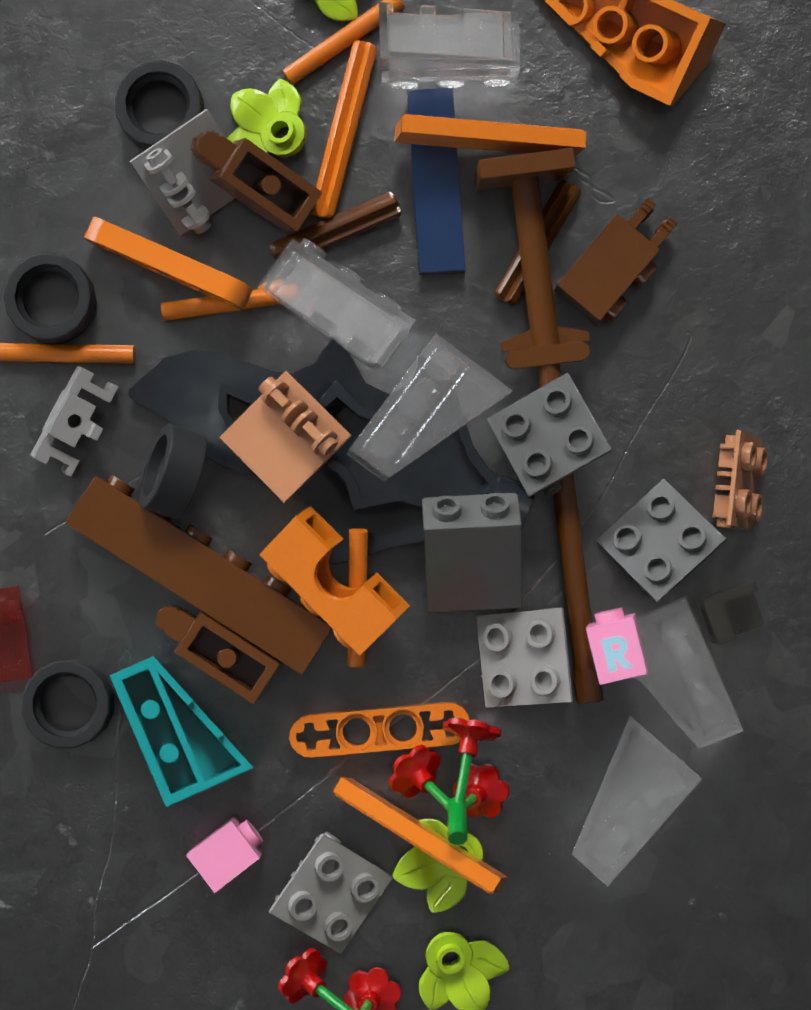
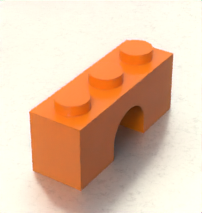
M309 506L295 516L259 555L267 562V567L275 578L282 582H287L300 595L302 604L309 612L321 616L334 629L333 632L336 639L343 646L353 649L361 656L410 605L378 573L373 575L362 586L356 588L346 587L336 581L329 568V558L332 551L343 538L312 506Z

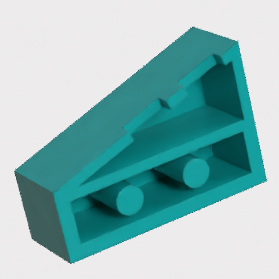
M154 656L109 675L166 807L254 768Z

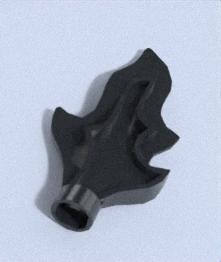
M331 339L313 364L294 373H289L352 436L297 491L308 506H312L343 538L332 551L329 564H340L349 561V530L353 528L368 530V556L393 547L424 542L422 500L426 497L516 493L518 495L522 531L535 495L529 497L520 481L504 475L500 476L489 469L473 446L457 393L440 370L417 357L416 369L407 387L390 395L367 384L350 353L335 340ZM193 350L162 358L129 388V397L135 403L145 406L166 418L171 424L205 436L207 458L229 469L258 477L225 444L220 436L262 395L258 390L260 385L271 376L277 380L284 372L271 371L222 353Z

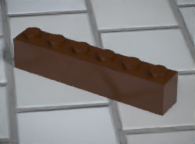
M111 474L107 481L98 476L93 478L65 524L301 675L305 673L333 628L321 616L312 614L304 605L302 606L289 598L287 595L291 590L290 587L269 574L264 581L248 571L252 563L228 549L225 556L209 546L213 538L195 526L189 524L187 529L183 530L172 523L170 517L143 509L140 506V502L131 497L135 488L115 475Z

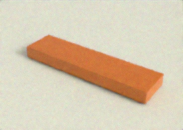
M404 114L395 126L394 143L522 154L573 148L575 158L586 148V132L582 129Z
M341 777L334 788L335 796L489 894L500 892L508 877L460 846L450 843L446 837L356 780Z

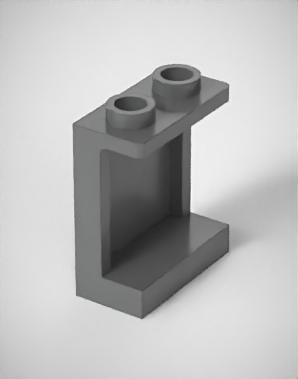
M491 493L424 498L422 500L428 613L521 608V519L518 495L516 493Z

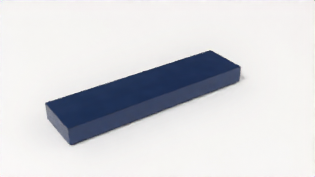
M453 87L407 90L408 114L455 118ZM411 144L419 275L465 272L457 148Z

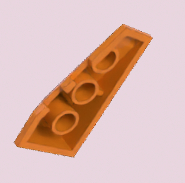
M544 0L591 45L590 47L600 57L604 58L620 74L619 76L631 88L672 107L707 66L726 25L675 0Z

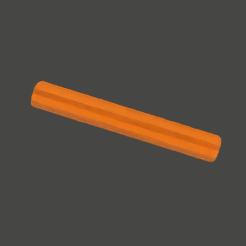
M357 40L352 45L316 188L323 192L311 210V215L317 218L329 219L336 213L377 54L376 46L369 42Z

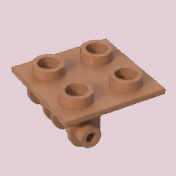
M287 371L277 380L272 376L267 378L258 389L262 395L220 436L225 444L284 503L352 437Z
M736 430V435H726L725 444H720L718 467L730 468L732 472L717 471V476L731 478V485H716L715 490L730 492V494H715L712 517L717 518L716 527L735 529L736 527L753 532L754 521H760L763 511L762 494L757 493L759 475H765L768 452L767 448H762L763 440L742 430Z

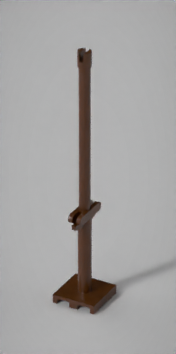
M573 148L480 159L474 173L477 192L512 187L530 330L501 342V351H510L505 357V364L509 369L517 370L537 367L539 388L561 376L560 364L579 362L586 359L590 354V348L585 343L590 341L589 331L557 326L540 192L541 183L557 182L569 178L575 168ZM574 473L560 480L562 489L553 495L575 667V670H573L574 685L578 704H587L603 701L604 697L586 631L588 624L592 623Z

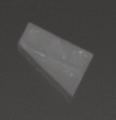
M379 2L381 83H390L392 88L410 89L417 87L418 82L436 81L439 87L455 88L463 86L464 81L482 80L485 86L499 87L510 84V80L518 79L520 72L519 12L463 8L461 14L436 15V6L421 5L419 7V14L394 13L393 3Z
M305 238L301 243L294 239L290 240L257 288L323 335L335 340L367 366L384 368L416 320L401 311L402 307L382 293L377 295L363 286L365 281L347 267L341 266L338 269L324 260L327 254L311 241Z
M435 333L346 454L385 482L504 399L513 390Z
M687 595L636 616L649 669L647 674L635 676V678L654 696L659 705L691 741L701 749L743 732L741 718Z
M631 715L628 718L572 852V855L607 887L702 780L698 774Z

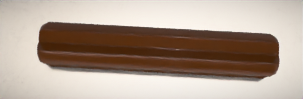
M565 180L559 181L543 208L548 249L581 194V190L577 186ZM520 249L494 293L500 301L511 306L517 303L525 290Z
M386 192L338 213L332 218L322 220L271 243L270 249L277 265L285 267L400 217L401 208L396 196L392 192Z

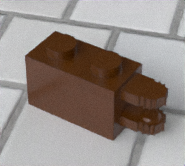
M207 130L204 134L202 132L199 136L192 139L190 149L193 152L192 155H195L196 159L199 158L201 163L214 171L210 181L285 233L297 232L323 193L247 138L232 143L224 136L214 133L213 130L211 132Z
M649 198L640 206L628 222L616 214L560 280L554 290L557 295L595 327L603 317L612 322L629 302L622 296L633 282L641 288L657 269L658 265L652 259L659 252L660 249L658 247L678 224L672 217L664 220L655 230V235L650 241L636 230L654 211L653 208L656 204Z
M165 605L164 608L157 611L158 614L155 621L158 624L157 627H160L161 631L164 630L166 635L180 643L174 653L252 704L259 700L282 665L281 661L204 612H200L196 617L176 605Z

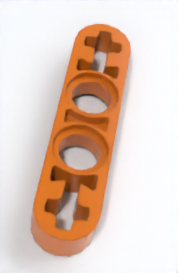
M92 218L84 235L85 240L103 250L237 309L244 310L252 294L253 288L248 284L100 218Z
M454 702L316 713L301 716L295 721L290 730L289 740L296 753L303 757L311 758L413 749L418 745H425L426 747L447 746L460 743L461 737L457 735L446 736L443 728L430 729L432 739H422L424 724L420 712L430 711L429 721L442 720L444 711L447 710L453 711L455 718H462L467 721L470 719L465 709ZM406 714L415 720L417 729L412 738L401 741L392 736L389 726L395 716ZM354 718L366 721L371 731L368 740L360 745L348 742L343 733L345 724ZM327 720H338L336 737L340 747L331 748V738L317 740L316 748L313 749L308 748L306 741L298 740L297 735L305 730L306 723H314L316 731H326L331 729Z

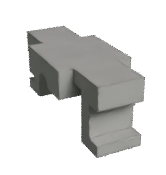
M78 365L65 390H62L30 456L44 464H47L50 456L63 462L64 465L61 471L70 477L80 460L52 446L51 444L54 439L57 438L75 448L82 434L98 440L103 431V428L90 421L96 406L78 397V393L82 388L110 403L118 389L117 385L107 382L104 389L91 383L90 381L94 373ZM76 414L80 417V424L72 428L68 425V418Z

